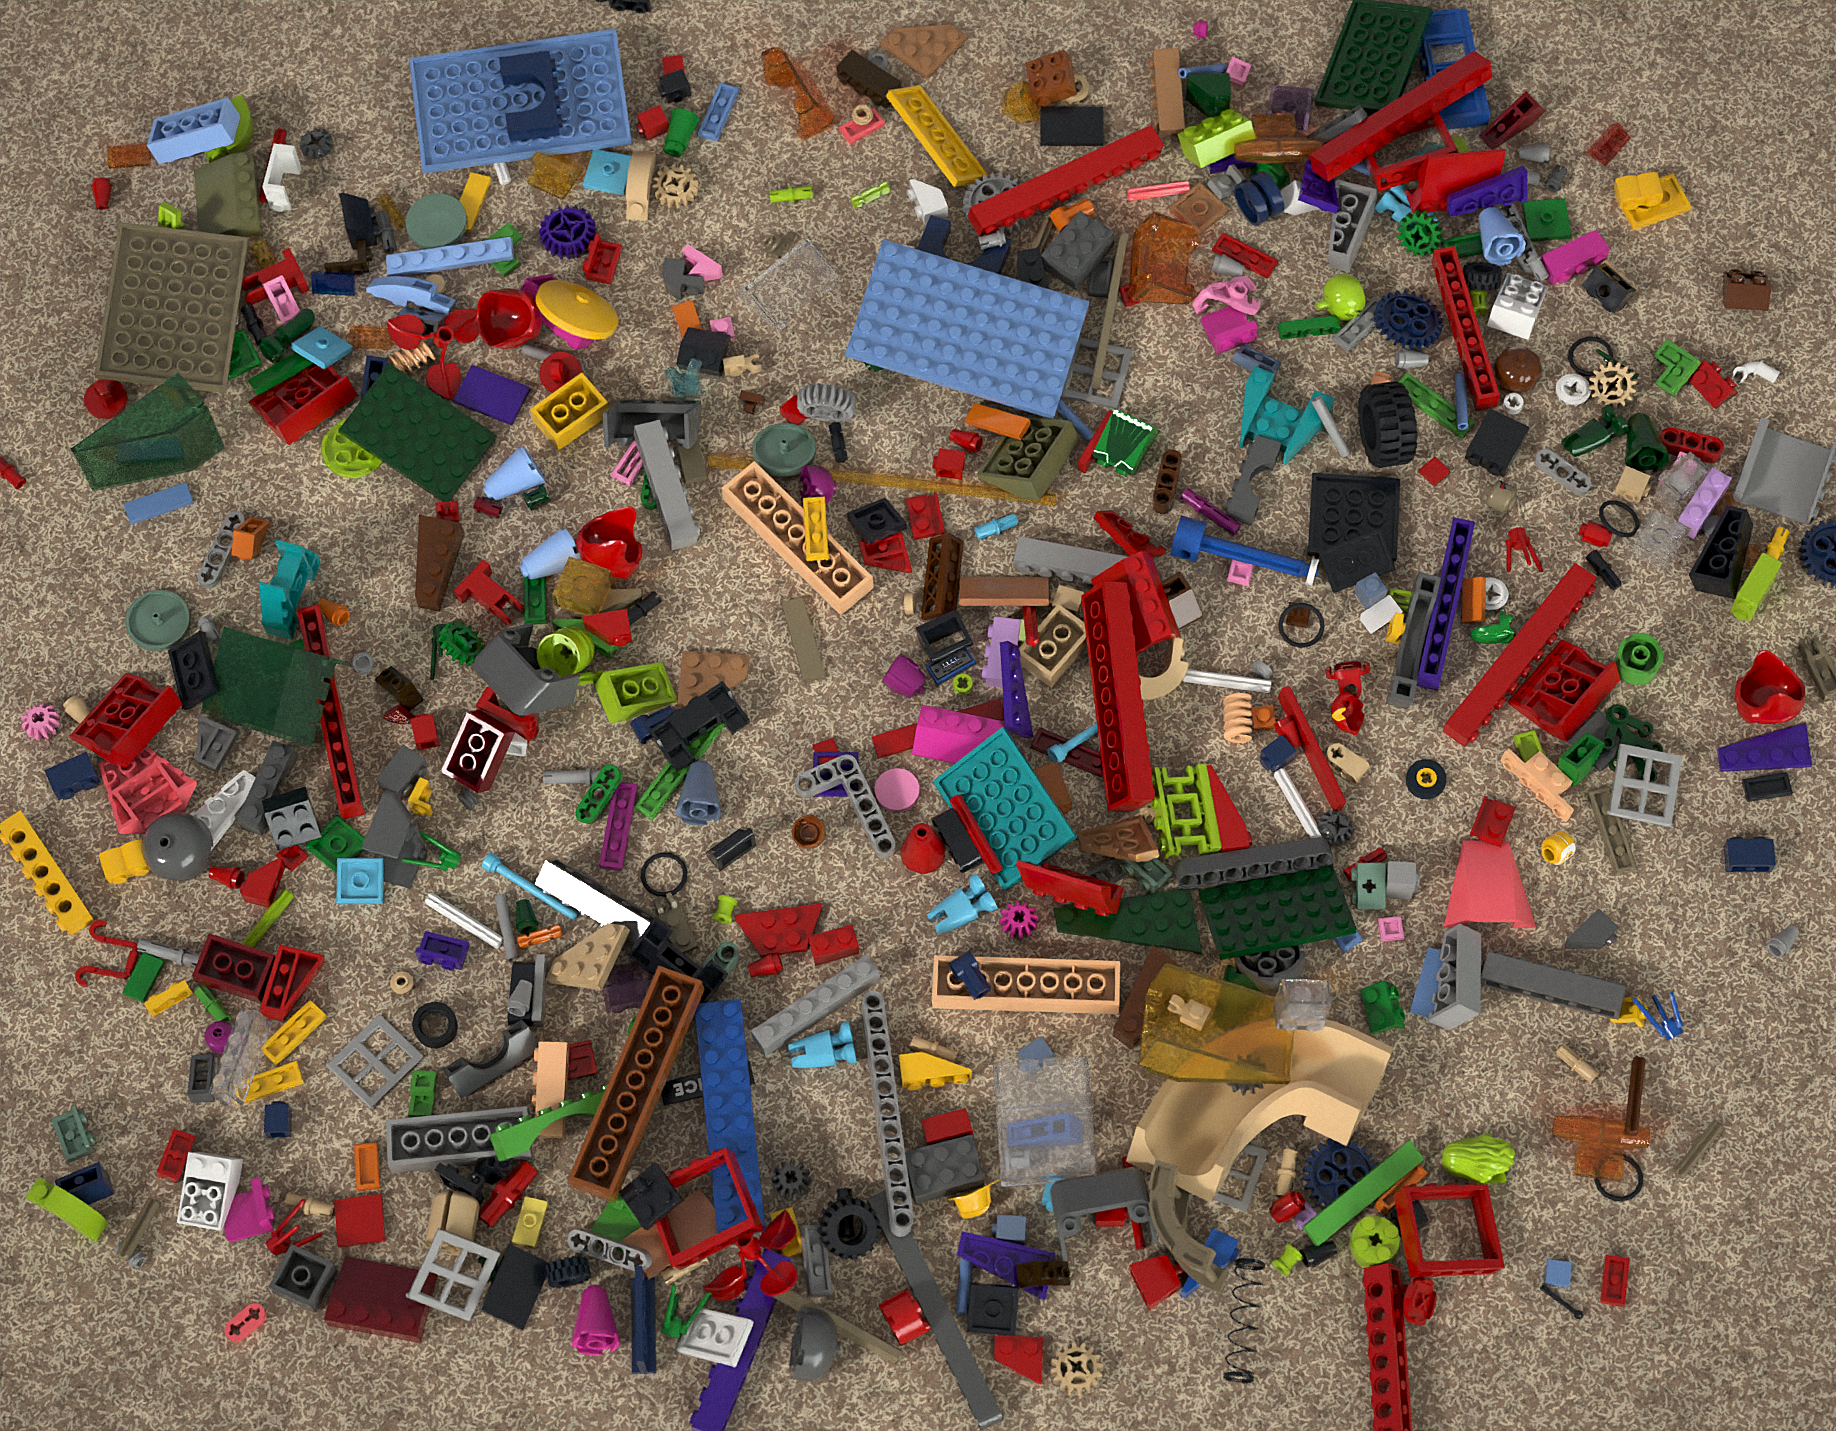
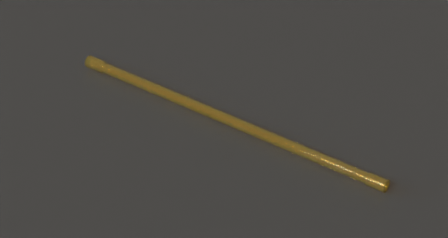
M709 454L708 467L744 470L754 460ZM827 469L835 481L1026 502L1055 507L1056 494L1044 493L1040 501L1017 497L1000 488Z

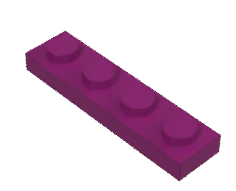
M620 782L612 795L599 867L602 869L623 870L638 785L635 783Z

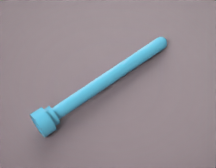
M1097 723L1063 745L1054 744L1048 748L1047 753L1052 762H1057L1058 764L1065 760L1067 752L1098 733Z
M490 852L484 859L481 867L486 871L500 873L570 919L577 918L578 914L575 910L562 904L555 897L545 894L539 887L504 866L502 861L499 860V856Z

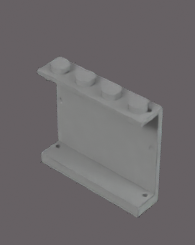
M1761 417L1732 500L1809 525L1811 518L1816 519L1820 507L1816 506L1818 500L1822 501L1826 489L1822 488L1824 482H1829L1832 470L1829 469L1830 463L1835 464L1836 442H1834L1832 448L1827 449L1768 429L1769 420Z

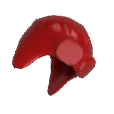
M512 288L488 290L482 294L478 301L476 325L480 336L488 346L502 349L517 348L539 335L542 320L535 297L530 291H520Z
M625 506L597 516L586 523L578 532L576 537L578 552L585 565L594 573L604 577L628 579L638 568L643 550L641 543L635 539L633 531L637 516L635 508Z
M1769 650L1758 652L1752 667L1744 677L1738 678L1734 689V702L1737 704V711L1741 718L1748 723L1777 724L1789 721L1800 713L1806 698L1805 686L1797 674Z

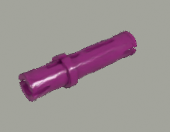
M1186 488L1182 493L1181 500L1192 506L1195 512L1198 514L1202 513L1227 530L1231 535L1234 536L1241 528L1242 524L1213 506L1206 497L1202 498L1190 488Z

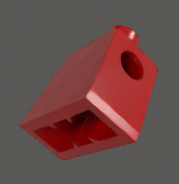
M1167 1255L1153 1257L1129 1265V1272L1148 1310L1153 1309L1181 1289L1179 1277L1187 1274L1178 1262L1171 1264Z

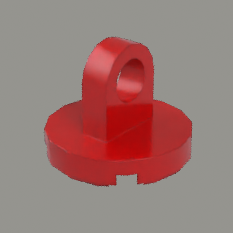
M556 352L544 359L540 366L539 376L543 386L553 393L580 373H583L580 362L573 355L567 352Z
M98 379L87 388L84 395V404L89 414L93 417L112 419L125 410L128 394L123 385L118 381Z
M1360 661L1337 663L1334 665V669L1328 666L1325 669V675L1327 679H1338L1340 693L1345 692L1344 688L1347 684H1354L1357 687V692L1354 695L1359 698L1362 693L1360 676L1371 671L1370 663L1364 661L1363 665H1361Z
M1415 1278L1409 1286L1402 1284V1292L1405 1291L1403 1301L1404 1315L1410 1324L1424 1325L1426 1324L1424 1321L1430 1319L1434 1313L1437 1294L1436 1291H1433L1432 1286L1435 1285L1430 1278Z

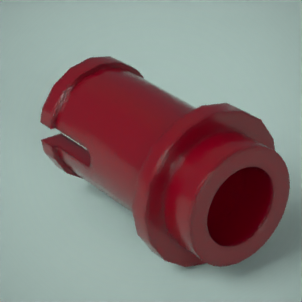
M483 496L476 498L473 509L477 513L483 512L498 519V514H501L503 506L490 502Z

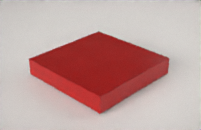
M381 1194L334 1200L338 1248L386 1242Z

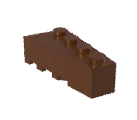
M419 514L415 598L420 608L439 612L441 610L464 537L461 523Z
M1154 945L1113 1028V1036L1130 1050L1167 1008L1173 994L1177 995L1189 981L1190 973Z

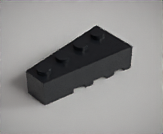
M1039 248L1018 251L1017 280L1050 289Z
M1726 506L1689 573L1696 591L1736 599L1754 526L1747 509Z

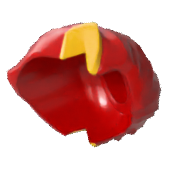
M1345 691L1340 693L1331 705V715L1334 724L1341 731L1354 736L1360 731L1365 714L1361 711L1364 704L1354 694Z

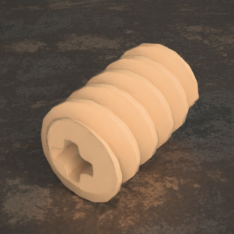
M421 339L418 348L415 350L401 348L402 354L394 351V358L390 355L386 356L388 364H392L404 373L406 369L413 373V365L420 369V361L428 365V357L435 361L431 349Z
M1234 693L1223 699V713L1225 714L1223 717L1225 722L1223 726L1225 730L1224 738L1229 742L1247 743L1252 740V737L1248 736V734L1252 733V729L1247 727L1252 724V720L1248 719L1252 716V712L1248 710L1252 707V704L1247 702L1252 698L1250 694Z

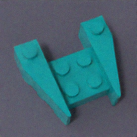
M1254 366L1245 386L1240 447L1243 448L1247 438L1255 441L1256 435L1282 443L1280 451L1284 453L1283 464L1286 465L1325 427L1311 401L1321 396L1331 414L1335 398L1314 390L1305 411L1268 397L1273 386L1274 373Z
M276 539L275 543L281 555L277 564V574L272 577L270 584L259 582L262 625L267 634L292 640L299 622L296 614L297 606L307 580L314 582L321 561L317 553L303 546Z

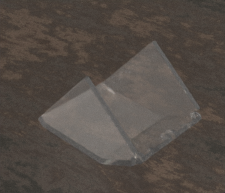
M1083 1055L1066 1057L1067 1065H1062V1057L1043 1058V1067L1038 1066V1059L1019 1060V1069H1015L1014 1060L997 1061V1065H993L994 1107L1001 1187L1055 1183L1058 1180L1096 1174L1088 1058L1083 1059Z

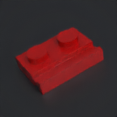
M937 493L930 496L921 495L906 498L913 540L945 534Z
M1484 796L1469 836H1476L1481 841L1501 848L1516 807L1495 799L1494 801L1487 799L1488 797Z
M587 1040L569 1044L568 1080L598 1074L592 1041Z

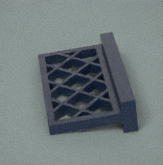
M641 1265L635 1266V1278H631L632 1374L657 1373L655 1277L648 1280Z

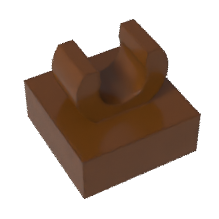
M741 390L739 399L745 402L743 411L754 414L756 405L763 406L765 397Z
M1289 602V606H1291L1292 604H1296V603H1294V602ZM1300 607L1289 611L1285 625L1308 628L1310 609Z

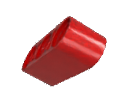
M1667 427L1662 430L1660 435L1670 455L1678 456L1679 452H1684L1700 458V461L1713 464L1719 461L1724 449V443L1720 438L1678 428ZM1665 439H1669L1673 442L1669 443Z

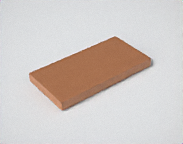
M960 577L959 605L1049 606V577Z
M701 1189L683 1199L682 1203L667 1214L681 1252L718 1234L715 1208ZM656 1224L648 1231L641 1227L622 1239L623 1242L646 1249L651 1254L652 1264L648 1269L644 1270L648 1280L671 1266ZM640 1256L632 1257L633 1259L639 1260L640 1264H643V1261L640 1259Z

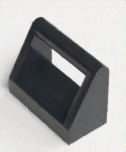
M956 610L916 627L918 640L932 663L973 645ZM959 631L964 640L933 653L930 644Z
M742 826L708 850L706 855L720 872L756 847L755 835L750 828Z

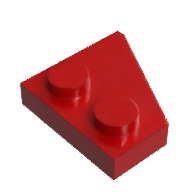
M995 1335L994 1361L1041 1385L1043 1337Z

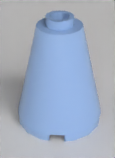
M1489 207L1484 209L1479 215L1483 255L1490 264H1496L1497 266L1509 264L1512 262V258L1515 256L1519 258L1522 255L1526 242L1520 232L1497 208Z
M521 446L484 482L485 487L483 490L489 499L493 497L495 500H499L542 485L546 480L528 450Z
M562 528L521 559L522 564L519 565V568L524 578L528 576L532 580L577 570L583 567V561L580 553H577L575 549L576 544L566 528Z

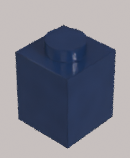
M1281 735L1261 750L1260 763L1265 770H1271L1275 773L1292 762L1296 757L1297 751Z
M274 1101L272 1104L265 1105L264 1133L267 1138L291 1137L292 1109L289 1104L283 1101Z

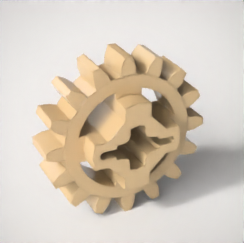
M672 164V169H668L665 166L664 173L657 172L658 178L653 179V192L655 193L656 200L660 199L661 205L667 203L668 208L676 205V208L679 209L680 204L686 207L688 200L694 201L693 195H698L697 188H699L696 174H692L690 168L684 170V166L681 165L678 169L675 164Z
M1610 360L1608 366L1601 363V370L1596 368L1593 371L1596 376L1590 377L1589 380L1594 382V384H1591L1589 389L1595 390L1592 397H1599L1598 404L1604 401L1606 402L1605 405L1613 404L1615 409L1618 407L1619 402L1625 406L1627 404L1626 399L1632 400L1633 395L1631 393L1637 391V388L1633 387V385L1638 380L1632 379V376L1635 374L1634 371H1627L1629 365L1623 368L1621 367V361L1614 365L1613 361ZM1607 371H1617L1618 373L1610 374ZM1624 377H1625L1626 380H1627V385H1628V386H1625V385H1624V380H1623ZM1619 378L1616 386L1608 391L1611 382ZM1599 380L1603 384V392L1600 389ZM1609 395H1617L1619 397L1611 398Z
M1073 1342L1070 1349L1063 1345V1353L1056 1351L1055 1355L1058 1360L1052 1359L1051 1364L1056 1368H1052L1050 1372L1052 1375H1057L1053 1382L1054 1384L1061 1383L1060 1391L1067 1388L1068 1395L1071 1396L1073 1391H1077L1078 1396H1081L1084 1389L1088 1394L1091 1392V1385L1097 1388L1098 1382L1095 1379H1102V1373L1098 1372V1370L1103 1369V1364L1097 1363L1100 1360V1355H1092L1094 1352L1093 1347L1086 1350L1085 1343H1082L1081 1347L1078 1348L1076 1343ZM1080 1354L1079 1357H1071L1070 1355ZM1089 1361L1091 1362V1364H1092V1366H1093V1373H1092V1374H1091L1090 1371L1087 1369V1365H1088V1362H1089ZM1061 1364L1067 1369L1064 1377L1060 1370ZM1072 1365H1073L1074 1367H1077L1078 1365H1080V1366H1081V1372H1080V1371H1076L1075 1373H1073V1372H1072V1369H1073ZM1074 1381L1084 1382L1082 1384H1072Z

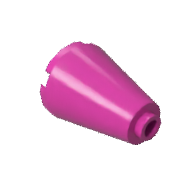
M590 1285L582 1293L571 1340L572 1348L577 1347V1352L581 1354L602 1355L603 1352L601 1350L610 1349V1352H613L620 1344L607 1291L599 1285Z

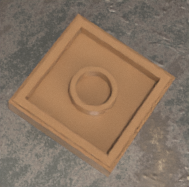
M1199 182L1169 207V210L1195 234L1200 236L1228 213L1229 207Z

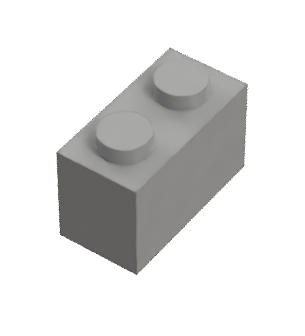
M1388 861L1385 871L1386 898L1411 900L1413 893H1417V886L1420 883V871H1416V863Z

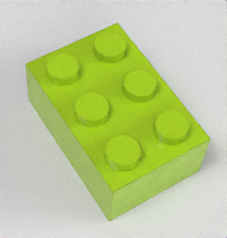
M1234 109L1225 110L1217 117L1207 118L1199 125L1189 126L1178 134L1184 156L1200 168L1257 143L1251 120Z

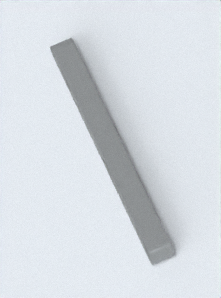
M872 990L868 991L863 997L861 1006L889 1224L894 1235L903 1237L910 1233L914 1216L883 995L878 991ZM873 1002L877 1004V1007H871L868 1003ZM870 1024H878L880 1028H873ZM880 1045L883 1049L877 1050L873 1046ZM883 1066L886 1071H879L876 1067ZM879 1088H886L889 1092L883 1093ZM888 1109L892 1114L886 1115L882 1110ZM892 1131L895 1136H887L884 1132ZM895 1153L898 1158H890L887 1154ZM898 1175L901 1180L895 1181L890 1176ZM900 1197L904 1200V1202L897 1203L893 1200V1198ZM903 1219L907 1222V1225H899L896 1221Z

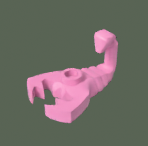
M1240 276L1231 279L1229 282H1218L1208 285L1193 301V308L1196 315L1204 314L1209 306L1208 302L1204 301L1210 298L1224 302L1241 312L1255 315L1260 308L1261 300L1259 299L1256 302L1252 297L1248 303V295L1246 293L1248 290L1255 291L1256 286L1247 276Z

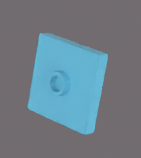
M594 149L583 182V188L624 195L631 156Z
M319 326L293 342L291 349L319 367L326 369L350 354L353 346Z
M337 858L336 904H383L384 858Z

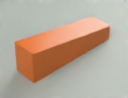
M1418 1164L1383 1194L1376 1202L1375 1207L1386 1216L1396 1206L1393 1194L1401 1190L1402 1186H1409L1412 1183L1417 1185L1428 1172Z

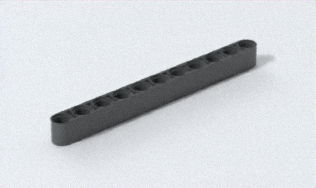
M885 1191L868 1198V1205L877 1213L876 1216L880 1220L878 1225L883 1230L884 1237L890 1249L893 1250L894 1257L901 1271L903 1270L904 1277L911 1291L916 1296L915 1300L922 1313L924 1312L926 1316L925 1320L932 1334L936 1336V1342L942 1354L947 1358L946 1362L953 1376L957 1378V1384L964 1398L967 1399L968 1406L975 1420L977 1419L980 1430L982 1431L1002 1421L1001 1412L911 1232L903 1237H898L891 1232ZM903 1219L896 1221L899 1225H907Z

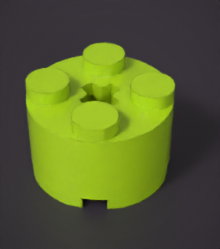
M1380 1216L1364 1217L1354 1227L1349 1242V1248L1355 1261L1364 1268L1390 1264L1395 1258L1400 1244L1398 1228L1392 1222ZM1373 1239L1377 1240L1376 1246L1371 1245Z

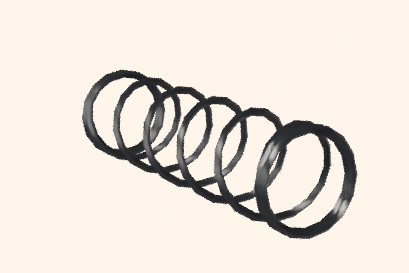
M1239 1258L1235 1260L1236 1267L1234 1272L1239 1278L1247 1280L1237 1274V1268L1250 1269L1246 1267H1252L1253 1269L1251 1270L1258 1271L1265 1269L1266 1264L1257 1259ZM1254 1263L1261 1266H1246V1264ZM1249 1281V1282H1251V1283L1243 1284V1285H1239V1286L1235 1287V1288L1232 1290V1295H1233L1237 1300H1239V1301H1241V1302H1245V1301L1241 1300L1240 1298H1238L1237 1296H1235L1234 1291H1235L1236 1289H1238V1288H1240V1287H1244V1286L1264 1285V1284H1263V1283L1254 1282V1281ZM1247 1303L1249 1305L1237 1307L1233 1309L1229 1315L1231 1319L1234 1320L1236 1323L1242 1324L1232 1317V1312L1242 1308H1260L1261 1305ZM1245 1325L1247 1328L1233 1330L1227 1335V1338L1232 1344L1240 1346L1230 1339L1231 1333L1241 1330H1258L1259 1328ZM1242 1347V1348H1244V1349H1246V1350H1239V1351H1234V1352H1232V1353H1229V1354L1225 1357V1361H1226L1227 1364H1229L1231 1367L1237 1368L1236 1366H1234V1365H1232L1231 1363L1228 1362V1360H1227L1228 1356H1230V1355H1232V1354H1236V1353H1242V1352H1256L1257 1350L1251 1349V1348H1247V1347ZM1240 1369L1243 1372H1225L1223 1378L1230 1382L1246 1384L1254 1382V1376L1251 1374L1255 1373ZM1230 1376H1238V1377H1244V1378H1248V1379H1236V1378L1230 1377Z

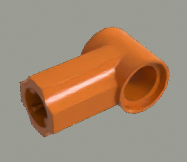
M1085 199L1068 208L1065 206L1058 207L1050 213L1049 217L1058 232L1061 233L1079 211H1082L1091 218L1095 216V211L1090 200Z

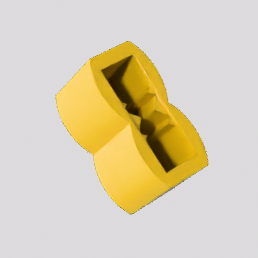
M1647 172L1637 176L1628 175L1615 179L1614 190L1619 209L1633 210L1640 205L1653 207L1662 201L1663 191L1658 172Z
M142 839L128 842L120 847L112 848L99 854L105 877L110 884H122L127 881L128 877L134 875L137 877L144 876L149 872L148 870H151L143 857Z

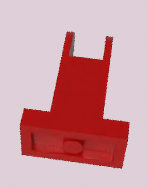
M290 248L282 251L285 260L243 278V291L262 285V287L246 295L245 300L247 304L254 305L268 299L263 284L283 275L289 289L298 286L301 294L309 291L306 280Z
M483 559L453 590L455 597L462 604L469 597H472L498 619L510 626L512 624L511 619L500 609L507 602L521 613L525 608L514 596L489 578L492 574L491 566Z

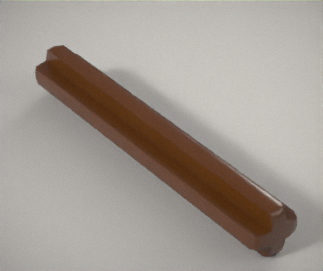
M1633 1057L1624 1133L1632 1137L1637 1135L1639 1128L1646 1062L1644 1057Z

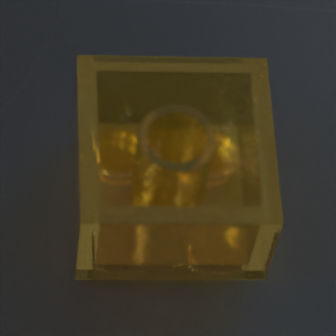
M569 557L552 594L555 606L585 616L599 614L613 583L611 570Z

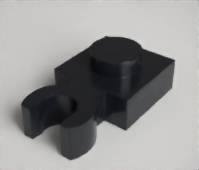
M497 1155L495 1160L488 1157L474 1167V1172L484 1177L488 1184L493 1185L506 1176V1172L512 1168L514 1159L510 1158L507 1161L499 1162Z

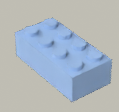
M227 97L155 118L147 147L157 162L162 164L173 162L179 158L190 157L203 151L208 152L217 147L228 146L234 142L240 115Z

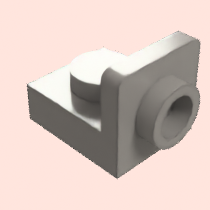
M1232 164L1228 167L1226 173L1211 178L1207 185L1220 200L1233 195L1234 186L1244 181L1245 177Z

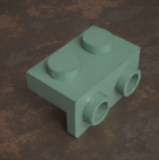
M1157 858L1147 862H1133L1121 859V869L1128 876H1134L1138 880L1139 886L1145 891L1149 890L1151 893H1156L1173 876V873Z
M76 1105L70 1106L72 1111L51 1119L68 1163L95 1152L92 1145L96 1143L92 1131H87L85 1123H88L87 1116L84 1110H79Z

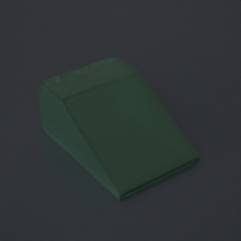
M180 373L173 375L70 449L92 491L191 472L216 455L224 447L209 408L204 405V401Z
M224 626L214 661V669L220 691L203 701L200 713L302 745L326 748L325 743L315 740L318 727L311 725L312 721L320 723L324 705L317 702L318 699L326 701L330 683L323 682L324 677L332 679L336 664L349 666L350 662Z

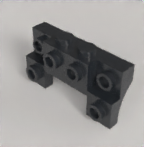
M721 681L701 696L692 698L688 705L682 709L673 711L666 720L649 730V734L663 752L665 759L677 773L695 761V757L689 751L687 745L721 722L733 735L748 725L750 719L742 710L729 688Z
M655 917L627 955L652 975H655L658 966L701 980L704 992L699 1003H707L726 979L728 973L711 960L704 969L667 941L673 930Z

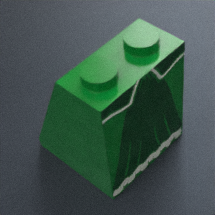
M1114 408L1092 456L1097 458L1096 463L1106 468L1110 464L1116 467L1115 472L1127 477L1128 473L1134 476L1160 430Z

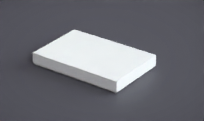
M702 1308L689 1326L686 1335L682 1334L676 1351L685 1355L736 1367L754 1322L747 1318Z

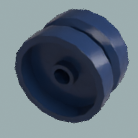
M1260 171L1251 176L1250 181L1244 180L1234 186V196L1238 207L1252 225L1257 227L1266 222L1268 216L1273 218L1284 211L1285 206L1281 192L1274 180L1266 172Z

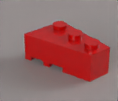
M279 944L260 1007L261 1017L284 1022L324 965L325 955Z

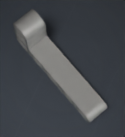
M848 754L842 755L797 776L795 789L798 796L802 798H810L842 784L877 857L889 859L893 856L895 840L853 756ZM847 763L852 765L853 768L850 771H844L841 769V766ZM823 773H830L832 778L823 780L820 776ZM806 781L812 786L809 789H802L799 785ZM858 783L862 786V789L854 791L850 787L852 784ZM863 803H868L872 808L869 811H863L860 806ZM872 823H878L881 825V829L873 831L869 826ZM888 843L891 848L888 851H882L879 845Z

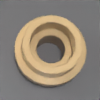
M861 104L853 110L852 119L856 124L866 125L872 121L873 112L867 105Z
M404 971L395 973L390 980V986L397 994L408 993L414 985L412 976ZM400 979L406 980L403 985H398Z

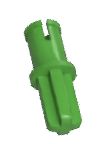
M201 985L196 988L195 995L205 1006L206 1012H210L216 1021L229 1022L232 1016L221 1005L220 998H216L207 986Z

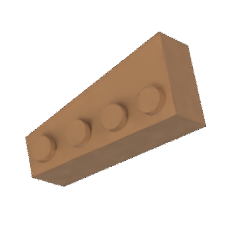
M1178 48L1153 50L1152 57H1149V70H1152L1150 85L1151 90H1154L1152 109L1156 110L1157 116L1154 117L1153 122L1154 129L1158 130V136L1178 135L1185 129L1181 78L1178 75L1180 69Z

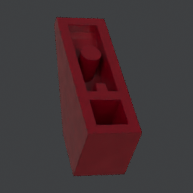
M1525 91L1484 129L1479 136L1493 150L1531 126L1546 111Z

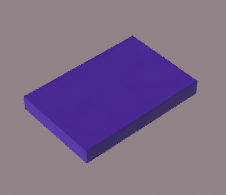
M471 365L453 402L506 424L513 425L531 389L529 386Z

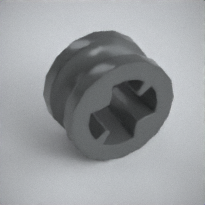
M467 788L463 790V794L457 795L459 801L468 810L473 809V804L477 805L479 803L477 798Z

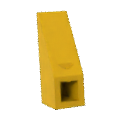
M924 1052L899 1055L902 1088L907 1087L908 1090H918L922 1085L930 1084L931 1087H941L946 1082L965 1084L968 1080L972 1079V1069Z

